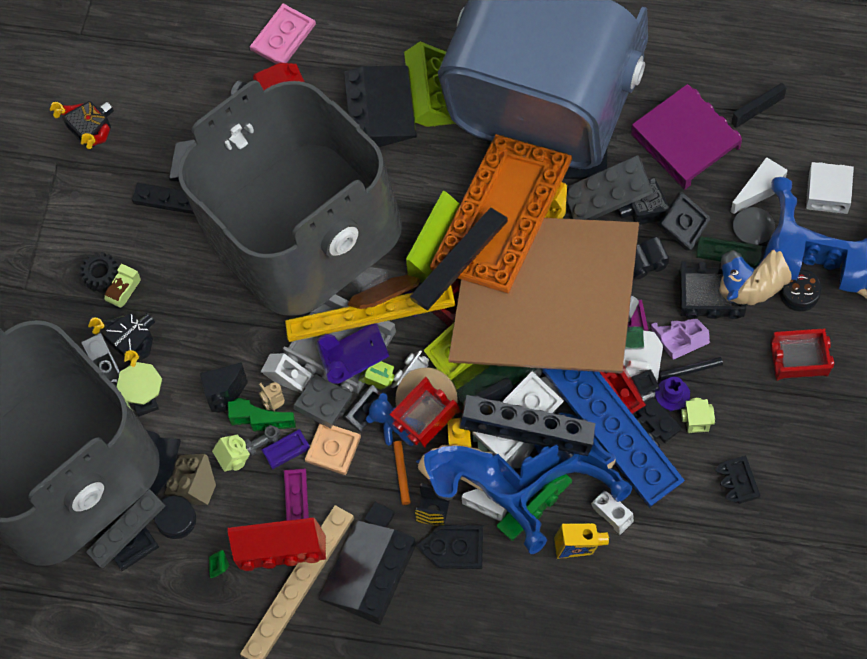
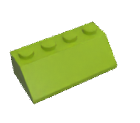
M420 41L404 52L405 64L409 67L415 123L426 127L456 124L447 110L438 77V71L446 52Z
M445 191L441 193L406 258L408 275L419 278L421 283L433 272L430 269V264L460 206Z

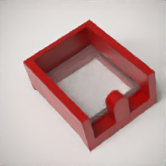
M825 329L774 332L770 345L776 381L783 378L828 376L831 369L834 368V358L829 354L831 346L830 337L826 336Z
M425 377L390 413V416L394 421L392 425L399 432L402 433L404 430L409 434L407 437L413 444L417 445L419 443L426 448L429 441L461 410L455 400L450 401L441 389H435L429 379Z

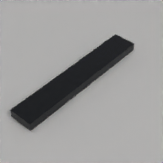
M490 207L410 296L411 300L428 311L508 222L507 217Z

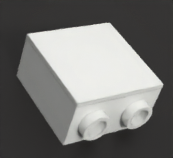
M812 162L808 177L806 209L848 214L851 205L854 167Z

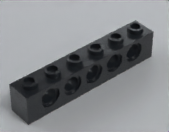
M466 395L459 428L542 447L548 446L551 448L557 445L560 451L588 456L593 446L595 423L584 419L570 418L561 414L547 413L543 410L529 409L521 405L506 404L498 400L493 401L479 396Z

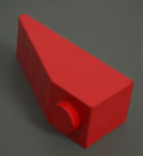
M624 365L623 373L599 372L632 414L646 406Z

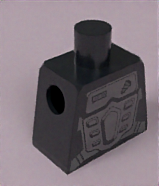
M655 177L648 179L653 194L617 209L621 219L632 215L634 221L639 222V225L661 221L669 205Z

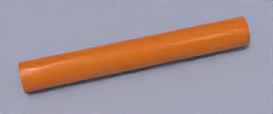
M395 441L393 446L402 505L410 504L402 441Z

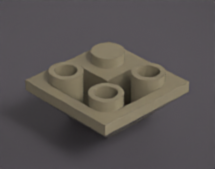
M206 454L180 455L175 463L174 472L167 482L164 494L167 496L184 497L194 505H208L216 487L208 456Z

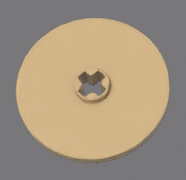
M419 368L411 371L401 380L396 391L397 407L427 377L435 389H441L450 401L455 400L458 403L457 392L453 382L446 374L434 368ZM430 398L428 404L422 401L408 417L425 423L426 428L443 408Z

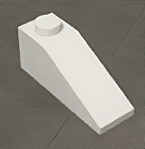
M766 158L733 201L731 213L735 214L774 195L775 193L771 189L772 179L775 177L786 178L788 170Z

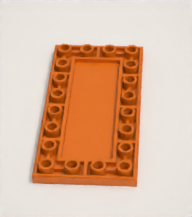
M495 134L430 264V269L434 271L491 207L506 216L508 222L458 278L509 294L569 168L572 155Z

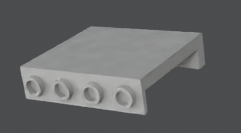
M335 294L320 307L311 311L309 315L349 307V301ZM390 321L379 322L377 324L387 348L396 333L395 324ZM366 326L329 334L334 335L340 341ZM323 335L292 341L288 348L284 346V354L303 366L311 374L317 373L322 378L328 380L316 345L317 340ZM360 373L337 384L349 392L359 394L365 383L358 381Z

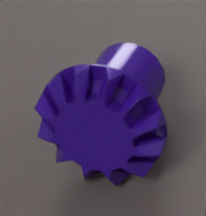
M670 377L663 380L659 384L660 390L655 393L656 401L670 412L673 410L680 411L685 406L686 401L690 399L688 386L678 377Z

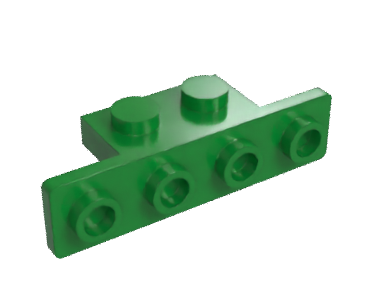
M565 474L549 482L526 502L528 511L536 519H539L543 511L548 506L551 507L557 501L558 496L572 483V479ZM510 513L497 524V528L511 541L523 531L522 526Z

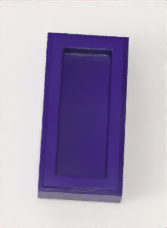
M298 429L263 448L262 452L273 470L308 451L310 446L301 430Z

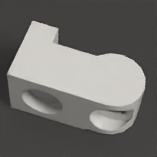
M603 491L591 503L595 511L604 517L619 535L634 522L633 513L621 502H616L612 495L606 491Z

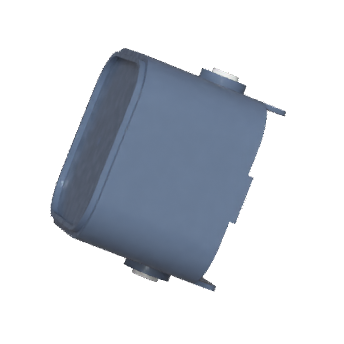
M468 0L460 12L457 28L438 71L445 103L452 120L466 132L489 142H492L495 134L572 155V161L569 165L572 168L589 169L599 165L602 162L628 93H632L635 86L640 83L644 72V51L648 41L647 7H642L637 19H635L627 9L612 0Z

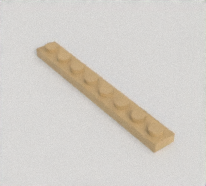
M336 505L333 507L321 526L326 535V560H319L317 563L302 562L296 565L240 653L241 657L245 659H266L354 519L352 514Z

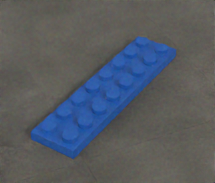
M542 369L543 373L579 419L595 423L594 437L605 451L616 456L615 465L649 508L685 481L599 372Z

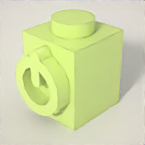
M692 398L686 401L685 408L681 409L682 422H686L687 433L708 432L710 426L715 424L714 408L712 404H708V399Z
M238 434L220 438L212 451L224 471L241 469L250 456L246 449L245 441Z

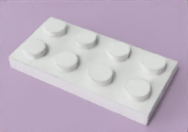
M531 372L504 399L503 403L521 405L525 408L553 413L563 403V400L534 372ZM478 432L472 433L494 455L499 454L505 461L524 443Z

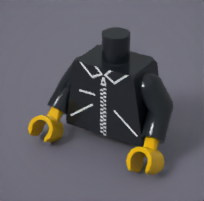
M148 313L139 321L132 314L107 320H100L99 318H92L88 327H94L93 334H99L101 330L105 341L123 356L124 362L128 361L130 366L135 367L137 362L150 355L153 337L148 329L155 321Z

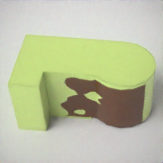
M123 264L119 266L118 274L113 280L112 285L107 289L104 297L105 301L120 308L125 305L141 281L138 271Z

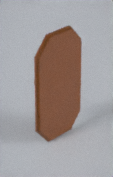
M410 275L393 277L352 296L348 306L357 309L375 307L417 287L421 280Z

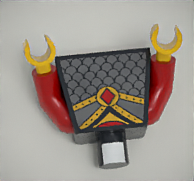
M91 101L76 105H62L59 102L51 104L49 110L54 111L53 116L59 118L60 115H63L62 118L66 127L89 150L95 145L106 142L111 128L107 116L114 112L109 103L106 102L99 108Z

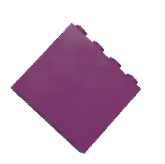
M688 84L633 123L631 135L684 190L691 186V181L694 177L733 148L739 150L742 142L740 133L737 130H733L728 125L726 119L723 116H719L714 111L713 106L709 102H705L701 98L700 93L696 89H692Z

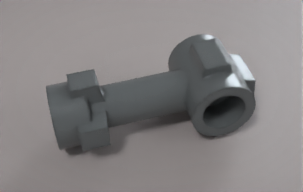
M268 426L265 429L264 435L252 442L249 439L245 440L246 449L249 454L255 455V449L267 442L273 444L278 441L281 434L278 427Z

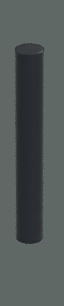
M721 357L659 372V377L662 381L670 377H678L721 366L723 361Z

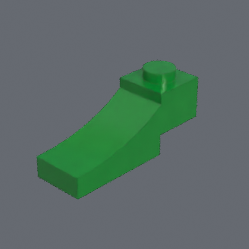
M243 398L228 402L231 425L251 424L253 432L265 431L268 426H275L278 429L296 428L293 412L264 410L251 405L250 400Z

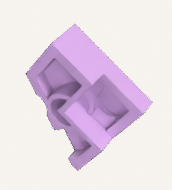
M698 319L684 322L671 321V326L658 327L657 323L651 324L652 331L655 332L663 344V348L673 360L710 343L709 330Z

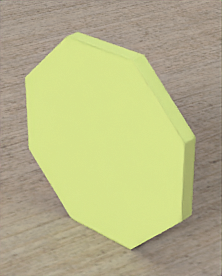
M137 362L135 367L128 366L120 371L117 388L128 403L144 405L159 395L162 378L153 365Z

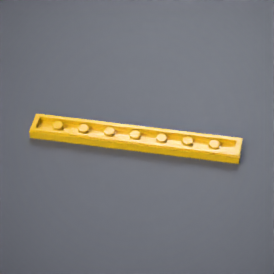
M449 286L428 311L413 302L410 298L413 293L396 296L375 307L357 309L349 306L285 320L288 340L292 342L453 307L456 305L452 286Z

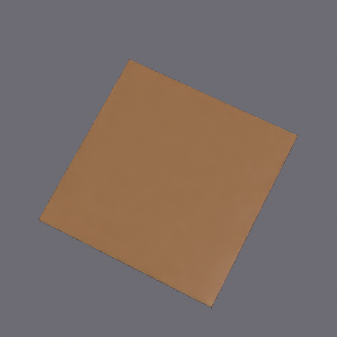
M544 218L509 294L461 279L449 363L623 373L639 222Z

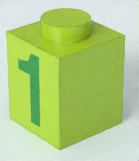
M380 361L362 371L358 381L373 385L375 388L382 390L392 384L394 366Z

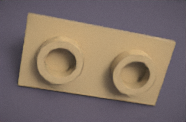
M273 382L264 387L260 383L261 392H259L263 406L268 411L276 412L275 410L285 402L280 384Z

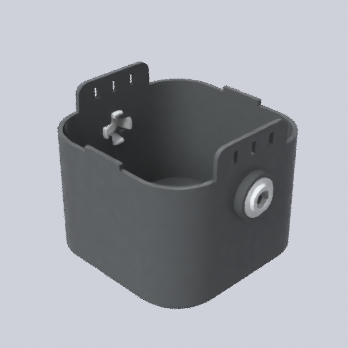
M253 80L193 125L191 131L195 143L184 153L178 169L181 187L212 251L269 310L281 315L294 316L317 309L385 256L397 243L402 230V219L379 147L339 105L331 101L317 87L305 82L287 81L263 90L261 84Z
M35 320L17 324L5 332L0 328V538L23 561L39 566L53 565L74 555L143 496L157 477L160 460L154 441L118 388L60 327L50 322Z

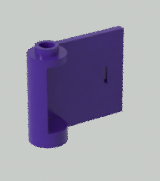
M377 323L370 324L340 341L332 334H325L316 342L327 379L334 384L341 383L390 357Z

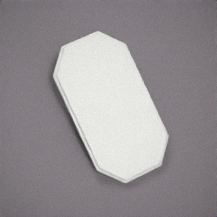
M632 329L627 333L624 366L630 377L651 369L658 381L663 344L655 332ZM656 392L642 397L644 402L655 397Z

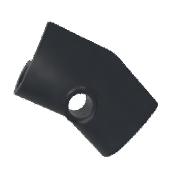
M146 430L154 441L159 453L158 474L154 483L149 488L157 496L173 474L181 440L160 438L159 434Z

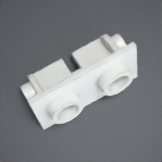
M421 350L414 354L411 353L404 361L406 366L394 375L393 380L395 382L391 388L399 386L401 380L411 371L428 367L429 359L425 356H419L422 352Z

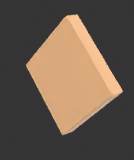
M319 423L305 462L346 475L359 444L361 434L336 426H332L330 429Z

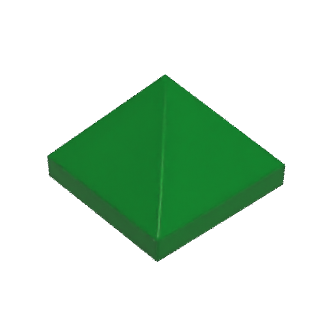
M223 550L209 557L210 578H215L224 573L230 566Z

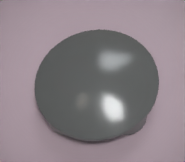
M749 207L741 210L736 215L733 229L738 241L751 245H765L775 231V222L767 211L757 207Z

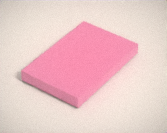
M282 4L250 45V50L275 64L287 63L316 25V22L308 16Z

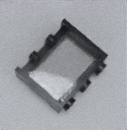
M681 261L680 316H686L689 319L698 318V316H707L709 319H717L719 317L739 319L745 316L746 304L730 302L722 297L719 291L723 277L721 263H719L718 268H706V263L704 262L698 263L697 268H686V261Z

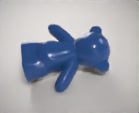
M380 394L379 398L371 404L366 421L368 423H373L374 421L384 423L383 429L386 445H392V432L394 431L406 444L413 446L414 444L407 437L409 434L404 430L402 433L399 432L392 425L394 421L390 413L395 408L388 402L387 394ZM410 417L405 419L419 433L426 426L425 423Z

